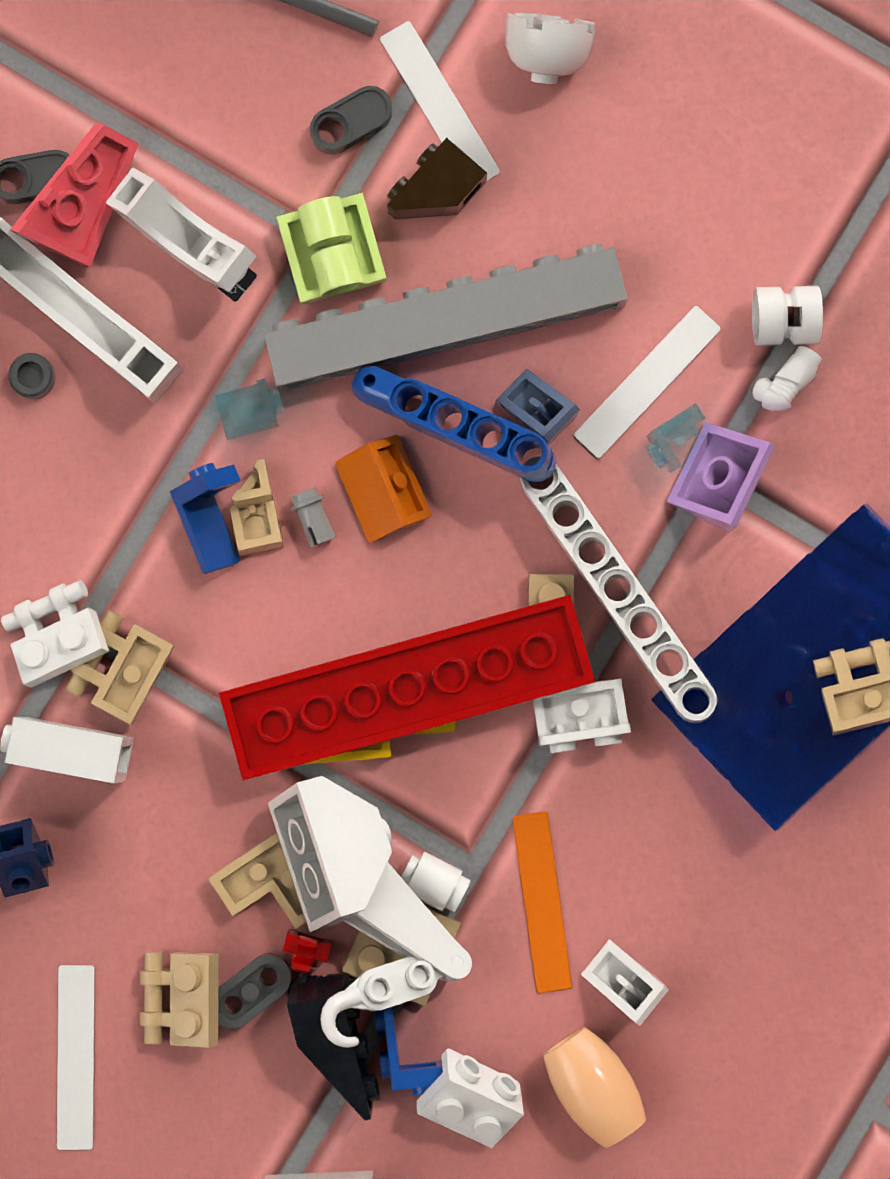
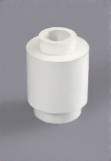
M425 851L420 859L413 855L411 856L401 876L421 901L440 911L446 908L452 912L456 911L471 881L461 875L462 870Z

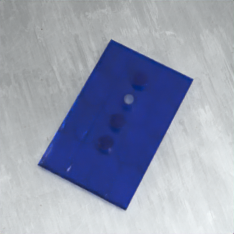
M863 504L811 553H808L757 603L745 611L711 645L693 659L713 687L717 696L714 712L706 721L690 723L683 720L662 690L651 699L774 831L781 829L890 728L889 721L833 736L821 689L836 685L838 682L835 674L817 678L813 666V660L829 657L830 651L843 648L845 652L869 647L870 641L884 638L885 642L890 641V526L868 504ZM875 664L850 670L853 680L878 674ZM690 690L682 699L684 708L692 714H700L709 706L707 695L700 690ZM786 691L792 693L791 704L785 698Z

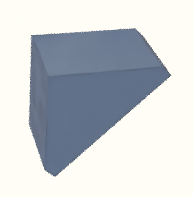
M528 369L496 399L498 404L522 427L543 437L548 445L577 417L580 410L575 403Z

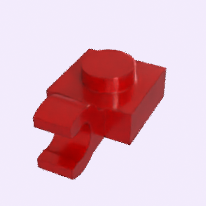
M290 929L286 935L282 951L292 953L290 958L292 970L309 974L310 968L317 967L318 961L327 963L333 941Z

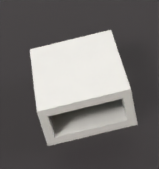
M13 717L12 725H6L3 730L0 750L1 752H6L5 763L109 783H119L126 781L134 737L30 717Z

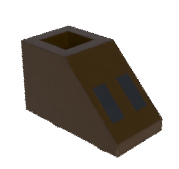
M446 137L439 146L432 143L427 147L416 162L420 168L409 180L403 176L387 194V197L391 200L387 204L388 214L394 219L458 215L487 182V172Z

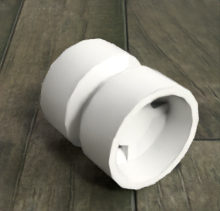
M793 286L789 293H784L781 287L754 288L752 298V330L756 346L781 345L785 338H789L794 345L820 343L823 328V307L819 286ZM793 306L794 324L788 325L787 307Z

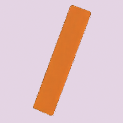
M544 811L513 816V826L536 990L538 993L571 989L572 980L548 813Z

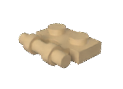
M107 610L100 625L107 646L118 651L116 658L107 674L96 669L103 655L71 669L70 672L73 675L65 689L81 697L89 682L96 685L99 689L91 704L133 725L175 645L136 624L132 626L126 639L120 637L115 633L123 617Z
M884 638L870 641L869 647L845 652L842 648L830 651L829 657L813 660L817 678L835 674L838 682L836 685L821 689L833 736L890 721V641L885 642ZM875 664L878 674L853 680L851 669Z
M145 952V970H140V985H144V1011H140V1026H144V1044H162V1026L170 1027V1045L204 1048L218 1046L219 954L170 953V970L162 969L163 952ZM162 985L170 986V1011L162 1010Z

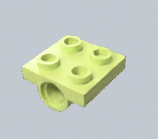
M363 193L342 199L339 196L320 198L300 206L298 211L276 217L301 305L387 281Z

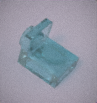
M264 378L256 380L257 384L215 395L227 440L279 427L277 415L285 412L278 387L269 389L268 383Z
M696 403L646 436L650 444L645 448L659 469L666 466L668 471L672 473L682 466L668 443L673 440L677 447L700 433L696 425L701 423L705 416Z

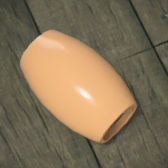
M582 1027L568 1035L543 1054L550 1082L563 1107L583 1132L602 1147L608 1148L620 1142L646 1122L641 1097L631 1075L612 1049L586 1027Z

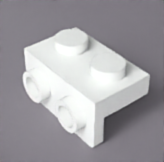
M621 678L595 682L533 700L539 745L549 744L550 753L577 749L576 740L594 738L595 746L622 743L621 734L631 732L630 723H628Z
M447 1049L441 1055L443 1073L416 1101L417 1114L493 1148L524 1115L520 1084L508 1074L499 1073L478 1063L470 1056H464L451 1049Z

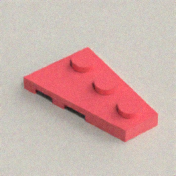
M94 124L9 231L79 265L91 267L113 211L106 204V201L126 177L139 143L105 125Z

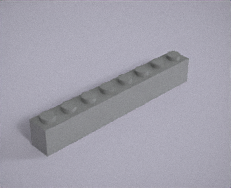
M602 244L589 245L578 249L576 257L560 260L559 255H549L534 260V267L516 271L515 265L505 266L490 271L491 278L473 282L472 276L460 277L446 283L447 289L430 293L428 287L416 288L404 292V299L386 303L385 298H376L360 303V310L343 314L342 309H332L318 313L316 315L317 321L299 325V321L294 319L274 324L272 326L273 332L265 333L264 336L276 385L279 391L282 392L355 374L362 367H383L624 307L628 298L615 247L603 250Z

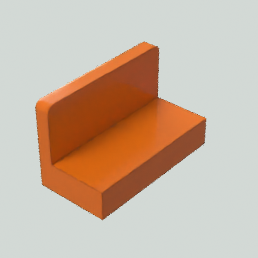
M398 434L367 443L335 462L368 542L378 541L397 530L423 522L433 516Z

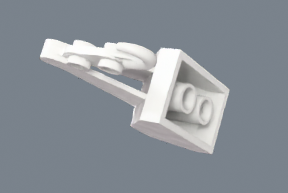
M323 776L298 782L268 802L310 933L344 921L404 957L403 959L363 972L345 990L336 993L327 1000L322 1008L320 1021L322 1030L328 1040L337 1046L345 1048L354 1047L359 1044L357 1037L343 1036L337 1030L335 1019L337 1014L343 1010L353 1008L381 1011L431 993L438 979L445 982H454L469 974L472 967L469 953L450 935L388 863L392 854L390 846L392 840L391 832L387 822L381 819L377 807Z

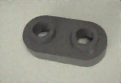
M262 954L219 986L218 1024L227 1029L240 1028L284 995L292 980V972L288 962L277 954ZM265 968L274 969L278 975L277 981L273 984L265 983L261 978L262 970ZM230 996L238 997L242 1002L241 1010L237 1012L229 1011L225 1004L226 999Z

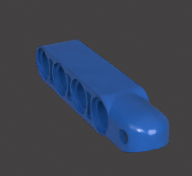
M377 366L358 369L352 381L353 393L363 403L402 420L406 425L527 481H544L555 471L556 455L543 437L426 383L411 378L403 379ZM421 395L422 403L419 408L413 412H405L407 401L413 396ZM453 413L462 414L461 422L456 428L444 430V423L448 416ZM496 430L501 431V440L497 445L491 448L483 447L484 438L488 433ZM534 448L542 449L541 459L533 466L523 465V457L527 451Z

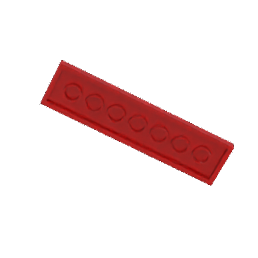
M566 595L219 692V697L241 777L244 781L595 683L571 595Z

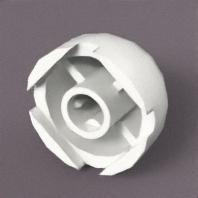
M507 13L505 46L514 64L518 68L532 73L531 81L557 84L558 76L575 73L584 66L590 57L594 44L596 24L580 19H574L573 24L569 23V20L561 19L560 16L532 13H515L514 15Z

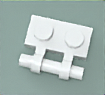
M81 580L68 586L63 583L49 590V595L34 602L26 600L15 605L13 612L1 617L2 625L8 633L22 627L26 636L10 644L23 685L32 688L109 652L96 611L90 608L80 612L77 610L75 602L88 596L87 588ZM58 611L60 621L43 628L40 618Z

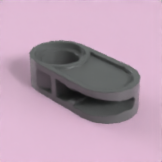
M366 86L322 109L313 117L310 123V134L313 144L319 151L335 155L381 131L392 118L390 97L383 89L377 86ZM336 120L342 124L344 134L339 141L327 143L320 138L319 128L325 121Z
M48 150L1 160L0 180L5 172L18 170L24 175V184L19 191L14 193L3 191L0 185V199L9 204L32 202L69 157V154L62 150Z

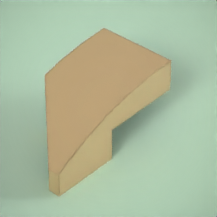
M264 459L257 460L253 466L254 471L240 490L237 489L231 498L233 505L230 508L240 556L284 547Z

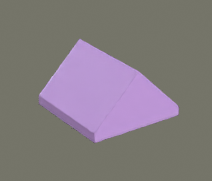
M705 422L670 493L667 503L729 533L736 528L775 446L770 442Z

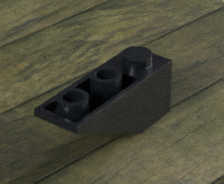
M345 976L291 985L287 1008L297 1047L364 1121L371 1120L374 1101L380 1100V1091L376 1074H368L365 1060L370 1059L368 1038L365 1032L358 1033L355 1020L360 1018V1009L349 1008L337 1014L335 1019L337 1030L343 1036L358 1038L359 1044L354 1047L345 1048L337 1046L328 1040L322 1030L320 1021L322 1008L327 1000L347 988Z

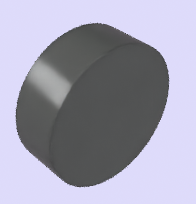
M26 353L17 357L11 364L8 375L12 388L19 395L27 399H39L46 396L52 390L56 379L52 364L45 357L36 353Z

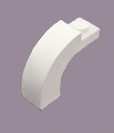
M133 167L106 201L107 205L149 240L216 288L221 287L230 292L234 285L245 276L248 267L257 257L246 246L218 231L190 211L156 180Z

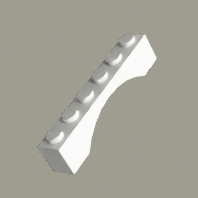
M0 217V277L155 404L183 371L178 362L91 294L26 238L9 231L12 226Z

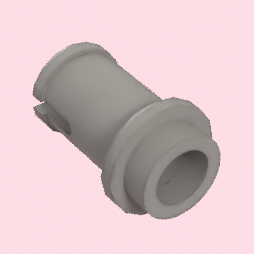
M316 487L291 497L294 504L290 507L291 511H297L310 547L336 537L321 502L324 499V495H319Z

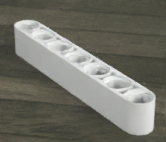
M541 456L528 459L523 465L533 466L538 463ZM556 464L555 471L552 473L554 477L552 484L544 490L532 488L529 485V481L520 477L525 495L678 715L690 723L706 721L713 714L717 704V696L713 687ZM562 506H572L579 512V518L574 525L563 527L554 521L555 512ZM589 542L599 543L605 550L604 557L600 562L588 564L579 556L581 547ZM613 579H623L630 585L631 591L626 599L614 601L606 596V585ZM641 615L651 617L657 625L656 632L649 638L641 639L636 637L630 629L631 623L636 617ZM666 652L677 654L683 662L682 670L674 676L663 675L656 666L657 659ZM690 690L703 691L708 697L709 706L700 714H692L684 708L682 703L683 696Z

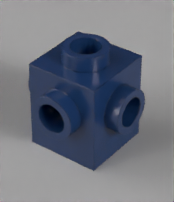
M31 818L1 825L0 888L4 897L48 887V867L54 866L53 853L49 841L40 840Z

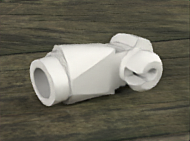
M799 346L796 352L792 354L775 375L773 382L766 377L756 382L752 392L754 399L762 402V407L770 411L782 412L791 409L792 405L790 403L795 398V395L817 377L816 372L822 358L813 350Z

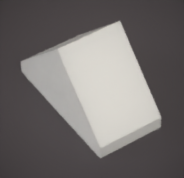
M610 939L581 974L639 1026L669 991L664 983Z

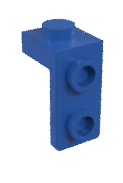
M209 463L190 471L189 476L191 479L170 491L195 556L204 574L233 566L240 561L214 496L241 480L234 464L216 469L214 463Z
M394 1006L381 1011H375L377 1034L386 1033L388 1051L380 1052L382 1079H391L392 1091L412 1089V1095H422L443 1073L442 1060L400 1065Z

